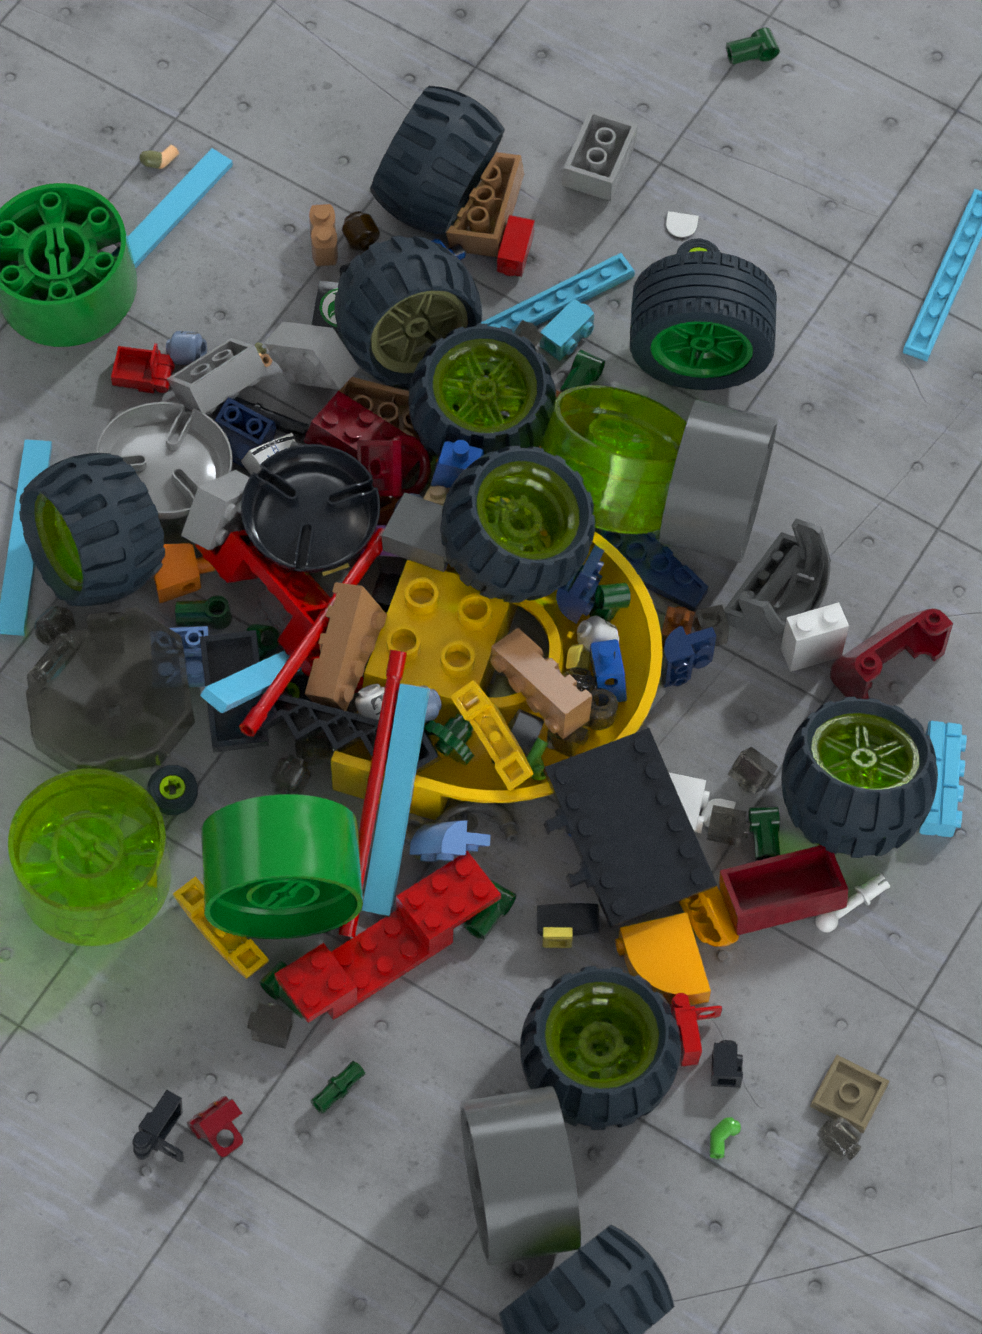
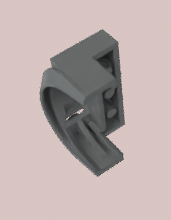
M796 518L791 525L795 536L783 532L779 534L723 610L728 625L774 641L778 634L784 633L787 617L819 608L828 587L831 562L821 526ZM802 573L808 575L809 577H814V580L801 577L797 574ZM791 578L783 595L773 606H771V602L774 600L776 595L785 585L787 580Z

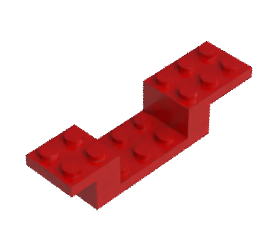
M245 530L231 532L225 543L211 550L195 544L196 548L202 553L203 558L216 569L219 576L227 583L260 578L267 586L268 591L275 595L283 604L284 609L293 617L277 641L285 649L286 654L291 656L331 599L309 573L291 571L267 560L251 543ZM319 641L300 666L302 672L308 677L310 676L314 659L320 657ZM362 676L360 677L354 694L358 693L359 690L363 688L364 678Z
M466 851L465 855L458 856L454 861H450L397 895L396 910L390 916L381 919L331 952L324 943L320 944L275 973V978L308 1023L326 1011L335 1020L453 943V929L500 900L501 893L471 854Z

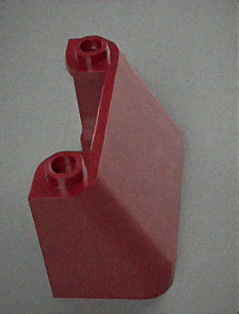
M926 609L901 616L838 658L831 666L830 679L845 697L869 699L868 690L872 688V681L881 674L883 664L905 649L914 659L920 654L931 656L930 658L933 661L943 656L953 622L938 609Z

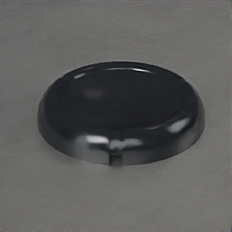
M306 444L281 450L264 460L260 464L261 470L257 474L253 472L245 485L241 500V515L245 531L251 543L267 560L291 571L319 573L345 565L366 548L378 525L380 498L377 487L374 488L372 484V476L353 456L330 446Z

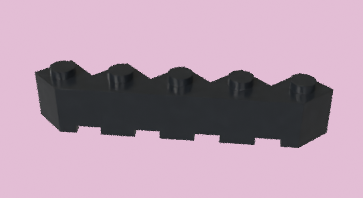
M263 694L244 704L248 713L256 706ZM281 694L258 729L264 732L285 720L295 739L301 743L324 730L335 751L342 752L362 740L372 757L379 720ZM425 732L422 734L416 773L442 760Z

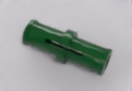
M351 1061L336 1077L332 1076L324 1089L310 1100L313 1107L318 1112L324 1114L340 1097L344 1098L348 1094V1090L365 1075L364 1069L357 1062Z

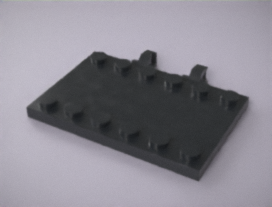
M650 728L544 767V774L559 806V809L555 810L556 817L546 820V823L543 824L545 830L549 835L550 832L556 829L559 831L565 829L566 833L571 835L582 862H580L581 869L577 873H569L566 876L570 888L585 883L587 888L593 887L610 928L717 886Z

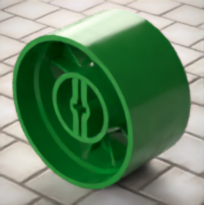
M53 183L40 185L21 192L0 208V310L7 323L17 333L30 341L45 346L71 347L102 337L123 320L135 299L137 274L124 223L119 212L108 199L84 186L69 183ZM113 244L120 249L118 256H112L108 252L98 253V250ZM71 256H75L82 259L79 265L75 268L73 266ZM11 261H18L19 266L10 265ZM46 263H48L50 275L40 272ZM35 293L40 300L30 299V297Z
M293 794L268 795L245 799L227 805L211 814L202 824L201 847L204 913L208 922L224 932L247 938L291 939L308 937L334 930L347 924L360 913L363 906L358 824L355 815L347 807L332 800L315 796Z

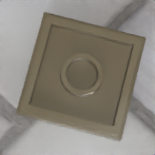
M836 1055L810 1107L864 1133L890 1081Z

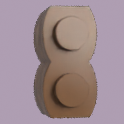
M331 204L312 205L309 212L313 261L316 266L335 265L338 259V245L334 208Z

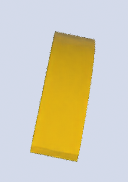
M474 680L450 696L463 718L470 722L495 762L496 766L494 767L508 790H513L534 775L525 754L511 730L490 699Z
M196 876L173 893L179 905L203 936L243 977L247 979L269 962L267 956L251 938L248 940L246 937L224 932L208 922L204 913L203 884Z

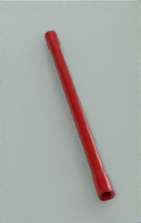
M377 529L364 552L342 583L358 585L376 557L383 551L382 533L385 529ZM335 593L256 706L250 710L241 723L240 730L245 735L252 737L256 734L267 718L270 709L319 641L321 633H324L328 628L330 618L326 617L328 606L334 605Z
M391 649L358 831L362 890L399 687L403 678L407 652ZM359 914L347 924L339 927L338 934L355 937Z

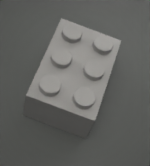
M589 109L564 165L562 186L611 201L636 145L638 124Z
M282 322L264 342L269 351L270 358L279 365L283 371V377L290 383L340 390L359 369V366L333 328Z
M230 338L170 376L167 380L179 404L185 405V408L193 410V408L197 409L202 414H210L218 408L217 405L227 400L228 397L234 399L239 395V391L245 387L259 383L261 377L268 372L254 345Z
M234 470L199 486L181 536L211 550L225 543L231 532L245 530L241 515V500L245 485L250 477Z

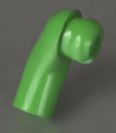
M538 737L527 756V760L534 774L531 778L541 781L546 778L543 771L545 766L541 756L548 743Z
M732 1117L723 1118L711 1130V1158H724L725 1140L730 1135L735 1136L740 1133L741 1124L739 1121L734 1120Z

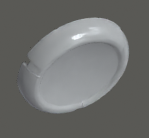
M170 402L147 403L124 411L105 427L96 446V453L118 455L123 458L124 462L130 464L135 469L136 474L149 491L152 502L157 508L159 519H176L188 516L198 487L231 472L232 450L227 436L220 426L204 413L202 414L197 409L193 408L192 413L184 411L185 405Z

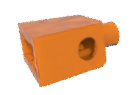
M164 544L165 557L162 559L163 565L154 576L159 603L201 589L199 574L215 571V568L203 557L196 558L193 544Z

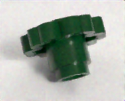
M457 713L454 718L450 717L444 726L433 720H430L424 726L423 732L429 736L434 747L444 756H449L465 766L474 757V754L470 751L471 749L466 745V742L472 736L473 727L462 715Z

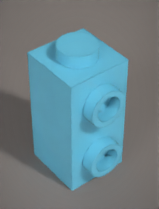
M573 299L540 332L539 346L559 361L566 354L570 355L576 349L578 342L583 337H589L595 327L594 312L588 305L581 304L576 299Z

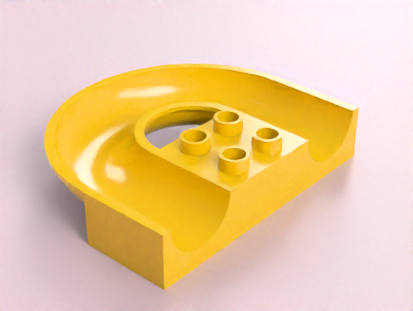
M498 494L483 498L486 516L484 521L485 527L499 544L508 550L517 551L520 534L530 530V554L532 556H539L552 552V530L544 514L533 504ZM594 532L593 541L584 563L595 545L605 550L600 559L604 564L598 573L603 577L598 585L627 583L631 596L629 607L619 608L610 622L618 630L619 647L625 672L627 701L599 705L591 661L588 675H578L566 669L568 651L573 644H578L577 628L582 621L590 617L589 614L587 617L581 615L577 624L566 618L557 605V590L543 598L532 601L524 600L519 603L503 602V599L498 598L489 599L480 595V591L472 586L465 585L460 580V575L455 568H451L449 564L445 571L442 572L407 560L389 606L385 625L379 633L375 648L365 669L363 688L373 684L385 687L390 649L407 652L403 678L400 684L425 685L430 689H434L440 697L442 706L438 717L433 721L444 726L450 717L454 718L457 713L462 715L450 697L472 680L486 694L488 684L491 682L495 671L490 661L491 648L508 635L517 607L520 606L530 612L544 628L549 642L548 658H552L558 663L561 674L564 677L570 674L577 681L575 686L580 692L586 689L592 694L589 721L566 738L562 739L557 732L555 734L552 733L546 726L544 719V724L538 738L548 743L541 756L546 767L639 731L655 699L661 675L662 636L659 620L652 599L635 569L612 544ZM526 538L522 545V552H524L526 547ZM614 678L606 680L605 684L613 685ZM521 692L505 697H488L492 704L498 707L507 725L518 709L543 718L539 712L534 713L530 709L526 701L527 699ZM473 729L471 732L472 736L466 742V745L471 749L470 751L474 754V757L466 766L456 762L449 756H444L437 750L442 760L416 773L409 813L435 820L444 812L448 798L480 803H510L552 795L553 792L547 778L539 781L531 777L513 790H508L494 767L496 764L492 763L490 754ZM362 740L342 752L334 751L331 759L333 790L364 799L372 757ZM385 764L384 775H383L382 786H381V791H380V797H379V802H378V804H380V800H381V794H382V788H383V782H384L386 764Z

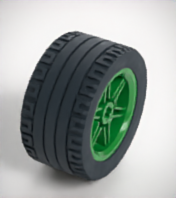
M682 252L666 256L652 263L642 271L633 286L629 345L632 358L645 373L654 379L685 389L719 390L739 386L755 379L765 371L774 357L777 310L775 286L767 274L752 262L721 252Z

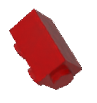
M509 215L497 256V272L507 276H523L534 237L535 220Z

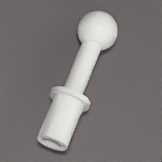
M879 872L861 886H855L857 893L847 899V908L817 915L815 918L817 928L823 932L833 931L841 917L863 902L867 906L870 905V900L886 889H889L888 881L878 885L879 882L885 879Z

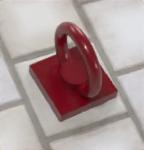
M403 434L395 436L390 440H357V460L372 476V484L374 488L377 487L379 496H392L400 499L404 493L420 494L424 490L430 477L431 464L429 454L419 439ZM403 445L411 447L416 452L420 463L418 479L408 489H402L401 446Z

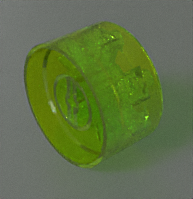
M600 385L577 386L563 391L556 398L540 448L544 449V452L560 456L566 460L565 464L581 475L584 480L583 485L586 491L590 492L593 500L594 510L592 515L595 516L596 528L627 534L649 533L661 529L668 490L687 422L670 408L635 392Z
M78 769L64 772L46 780L31 791L22 801L12 819L8 834V853L19 896L29 917L40 929L50 936L63 942L80 946L108 945L124 940L139 932L153 920L162 908L171 883V861L165 824L154 799L141 785L132 779L103 769ZM82 811H89V812H87V813H81V814L74 815V816L68 818L67 820H64V819H63L64 817L69 816V815H72V814H74V813H78V812H82ZM126 815L142 824L143 827L124 837L118 825L123 816ZM50 832H55L53 838L47 836L46 834ZM34 842L48 850H52L49 861L25 862ZM101 842L115 848L118 851L117 856L102 846ZM146 849H153V850H155V851L143 852V851L146 850ZM65 859L75 865L81 873L67 868L64 865ZM136 866L152 867L143 881L134 878ZM37 883H41V884H42V885L38 886V887L35 888V889L32 887L33 885H35V884H37ZM58 891L67 900L64 904H60L48 899V896Z

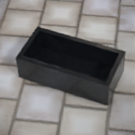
M256 630L200 636L205 687L260 662ZM207 702L213 753L269 746L268 730L264 732L258 730L252 737L245 735L240 730L241 723L248 715L244 706L247 702L224 713L219 712Z

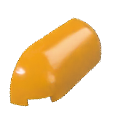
M717 886L679 901L684 913L687 912L695 934L702 942L714 947H725L738 941L739 935L737 936Z

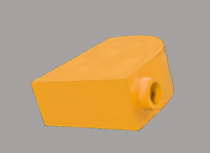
M687 912L620 927L619 938L615 939V945L618 955L624 956L630 975L634 977L639 975L651 984L654 993H661L668 1004H671L673 997L677 993H685L689 998L690 1005L709 1002L711 989Z

